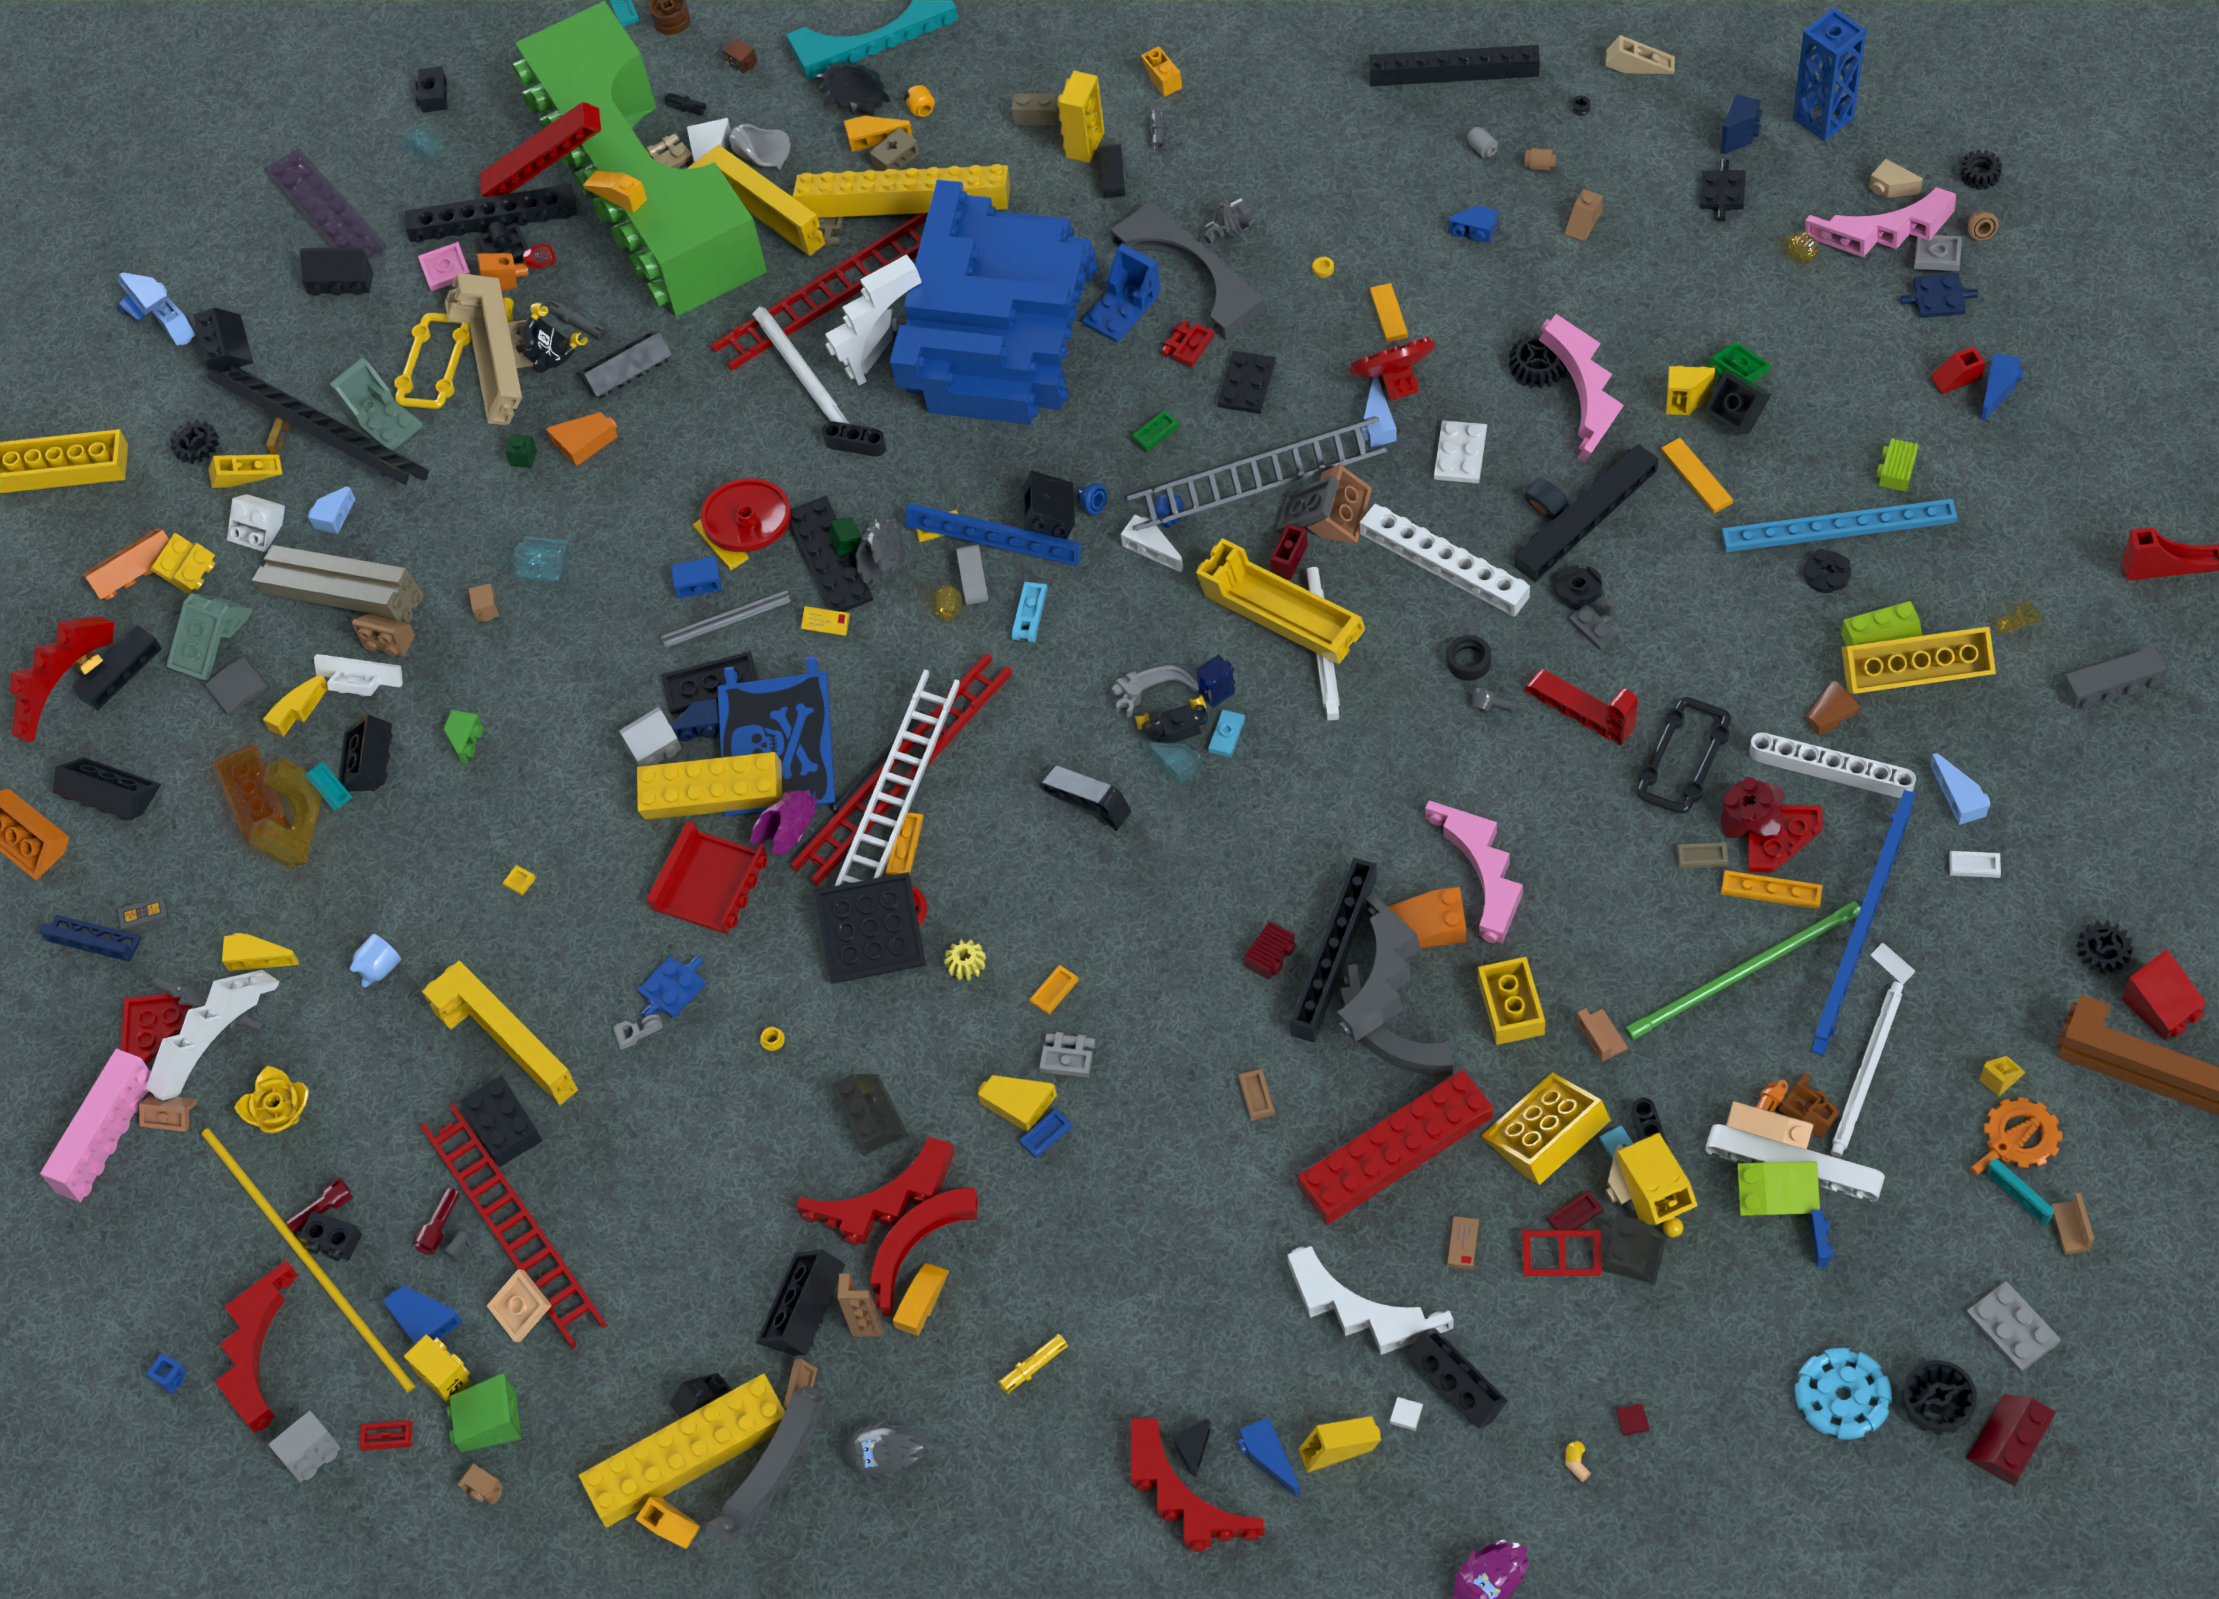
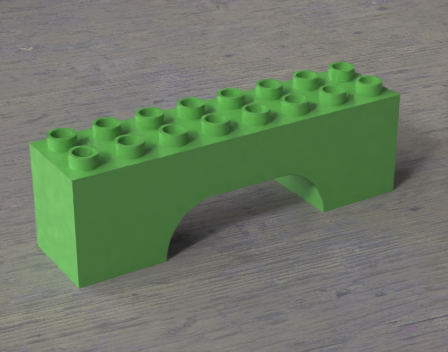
M605 1L515 43L521 60L513 63L512 66L523 87L529 85L530 87L522 92V96L531 114L534 115L540 112L545 115L539 118L542 129L581 102H586L600 108L601 131L561 158L567 168L575 166L580 169L574 172V176L585 196L590 193L594 196L597 195L583 186L596 170L625 173L643 183L647 200L635 213L597 195V198L592 199V204L602 223L610 220L611 223L616 224L610 227V232L618 248L621 251L628 248L631 252H634L628 255V259L637 277L641 279L646 276L649 280L652 279L646 286L657 307L667 303L677 317L767 273L753 217L717 164L714 162L691 169H679L662 165L650 157L633 132L636 124L645 115L657 108L641 53Z

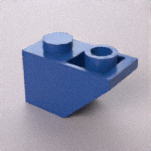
M1475 206L1450 216L1448 220V233H1452L1456 237L1472 238L1476 242L1484 241L1490 243L1498 225V211Z

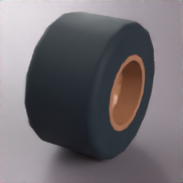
M1541 477L1536 478L1524 492L1526 501L1550 519H1555L1559 516L1563 508L1568 505V499L1563 492L1551 482Z

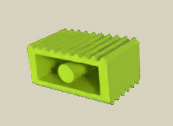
M1893 438L1890 441L1889 447L1884 446L1881 459L1885 460L1884 465L1879 464L1876 477L1880 478L1879 486L1907 491L1917 455V443L1913 444L1912 442H1904L1903 440L1900 441Z

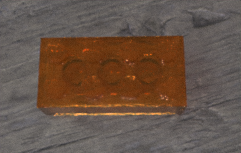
M256 743L212 761L239 829L249 846L293 827Z

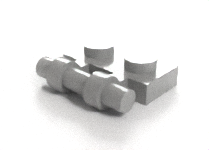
M1056 1032V1034L1047 1033L1045 1042L1054 1044V1046H1043L1039 1067L1040 1072L1089 1078L1093 1053L1092 1051H1085V1047L1095 1048L1096 1039L1086 1038V1035L1078 1034V1037L1067 1036L1063 1032ZM1063 1045L1076 1046L1075 1049L1062 1048Z

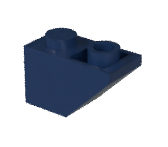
M716 699L693 702L672 725L678 740L690 741L695 737L703 736L710 738L720 734L719 707Z

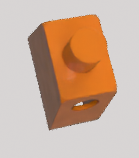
M510 253L477 254L479 276L499 278L501 291L517 288L516 277L528 276L527 265L524 263L514 264L513 256Z

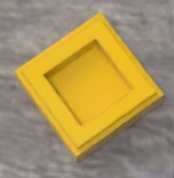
M515 865L502 884L504 887L523 896L536 879V876Z

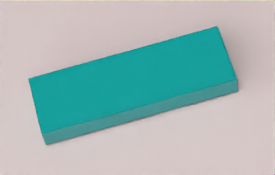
M1997 1158L1989 1163L1987 1176L2043 1225H2046L2052 1219L2055 1209Z

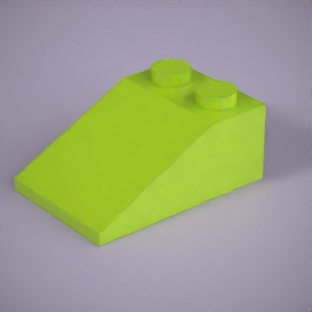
M1817 1161L1738 1164L1741 1216L1811 1214L1812 1210H1820Z

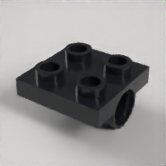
M494 222L488 227L487 234L477 237L484 254L510 253L513 256L514 264L523 261L524 252L529 249L517 222L508 226L503 222Z

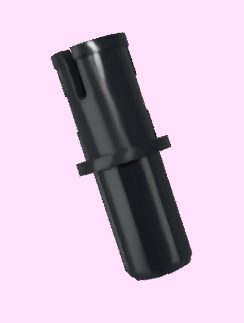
M668 93L665 97L666 105L679 108L682 112L689 111L702 116L704 113L702 109L706 110V103L692 100L689 96L682 97Z

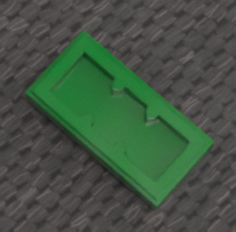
M1163 410L1132 434V440L1144 451L1148 452L1180 427V422L1166 410Z

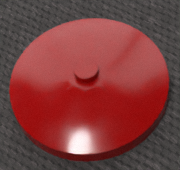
M757 478L738 479L720 486L709 495L701 510V523L707 538L716 546L733 552H750L769 546L784 534L791 520V508L784 491L769 481Z

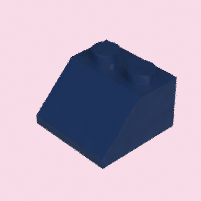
M1735 95L1723 125L1721 154H1727L1752 144L1754 136H1759L1761 124L1758 123H1760L1763 110L1760 109L1761 100Z

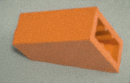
M601 412L550 426L546 429L550 441L575 466L581 464L618 437L615 430L617 425L611 417L606 418Z

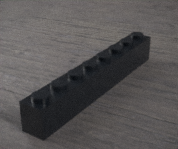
M1539 45L1369 55L1370 87L1539 77L1540 72Z
M1639 444L1632 449H1628L1617 463L1610 465L1602 477H1597L1591 487L1586 491L1580 492L1577 499L1571 505H1566L1559 516L1555 519L1552 518L1540 533L1537 532L1532 536L1526 546H1522L1516 551L1514 555L1515 568L1532 581L1536 582L1658 471L1659 458Z
M1353 857L1292 1016L1290 1028L1291 1036L1313 1043L1316 1041L1367 906L1365 898L1371 895L1377 879L1376 863Z

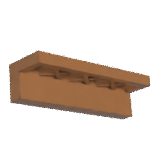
M839 1274L838 1301L852 1336H883V1327L870 1292L856 1291L850 1274Z

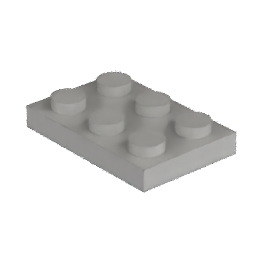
M2007 1281L1966 1311V1315L2020 1373L2061 1341L2057 1334Z

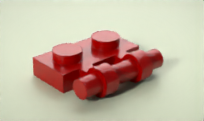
M1182 320L1173 329L1172 336L1163 343L1160 354L1163 357H1167L1170 352H1174L1173 360L1193 367L1214 338V331L1196 323L1189 329L1190 324L1186 320Z

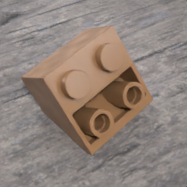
M373 614L361 616L352 622L366 650L371 652L376 650L382 651L391 657L396 655L404 657L415 636L410 623Z

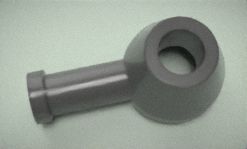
M1475 688L1472 694L1473 710L1481 713H1487L1492 705L1513 712L1517 702L1497 697L1492 691L1483 688Z

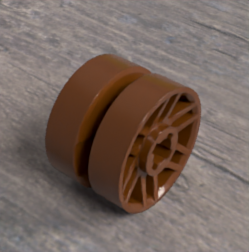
M686 0L650 1L649 9L654 27L658 32L665 35H674L688 27L690 14Z

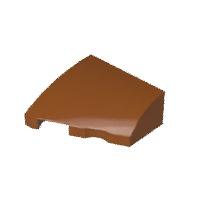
M1833 681L1805 716V719L1819 736L1838 727L1839 722L1860 713L1861 707L1838 682Z
M1805 1073L1778 1110L1789 1117L1813 1124L1812 1133L1822 1138L1838 1116L1839 1111L1827 1100L1822 1090L1814 1091L1806 1084L1812 1077Z

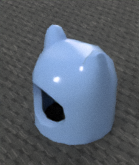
M372 934L354 954L350 970L351 972H357L362 977V987H368L373 982L385 978L401 961V957L385 940L376 934Z

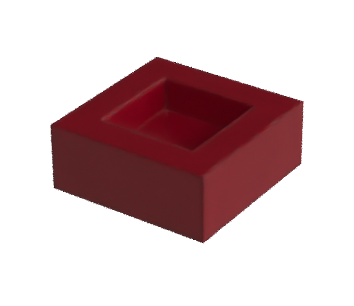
M1643 1404L1616 1410L1623 1436L1649 1431V1424Z

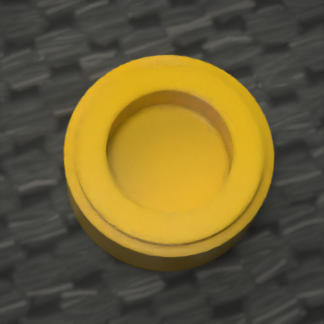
M1328 257L1317 258L1312 264L1313 273L1321 278L1330 276L1334 272L1333 261Z

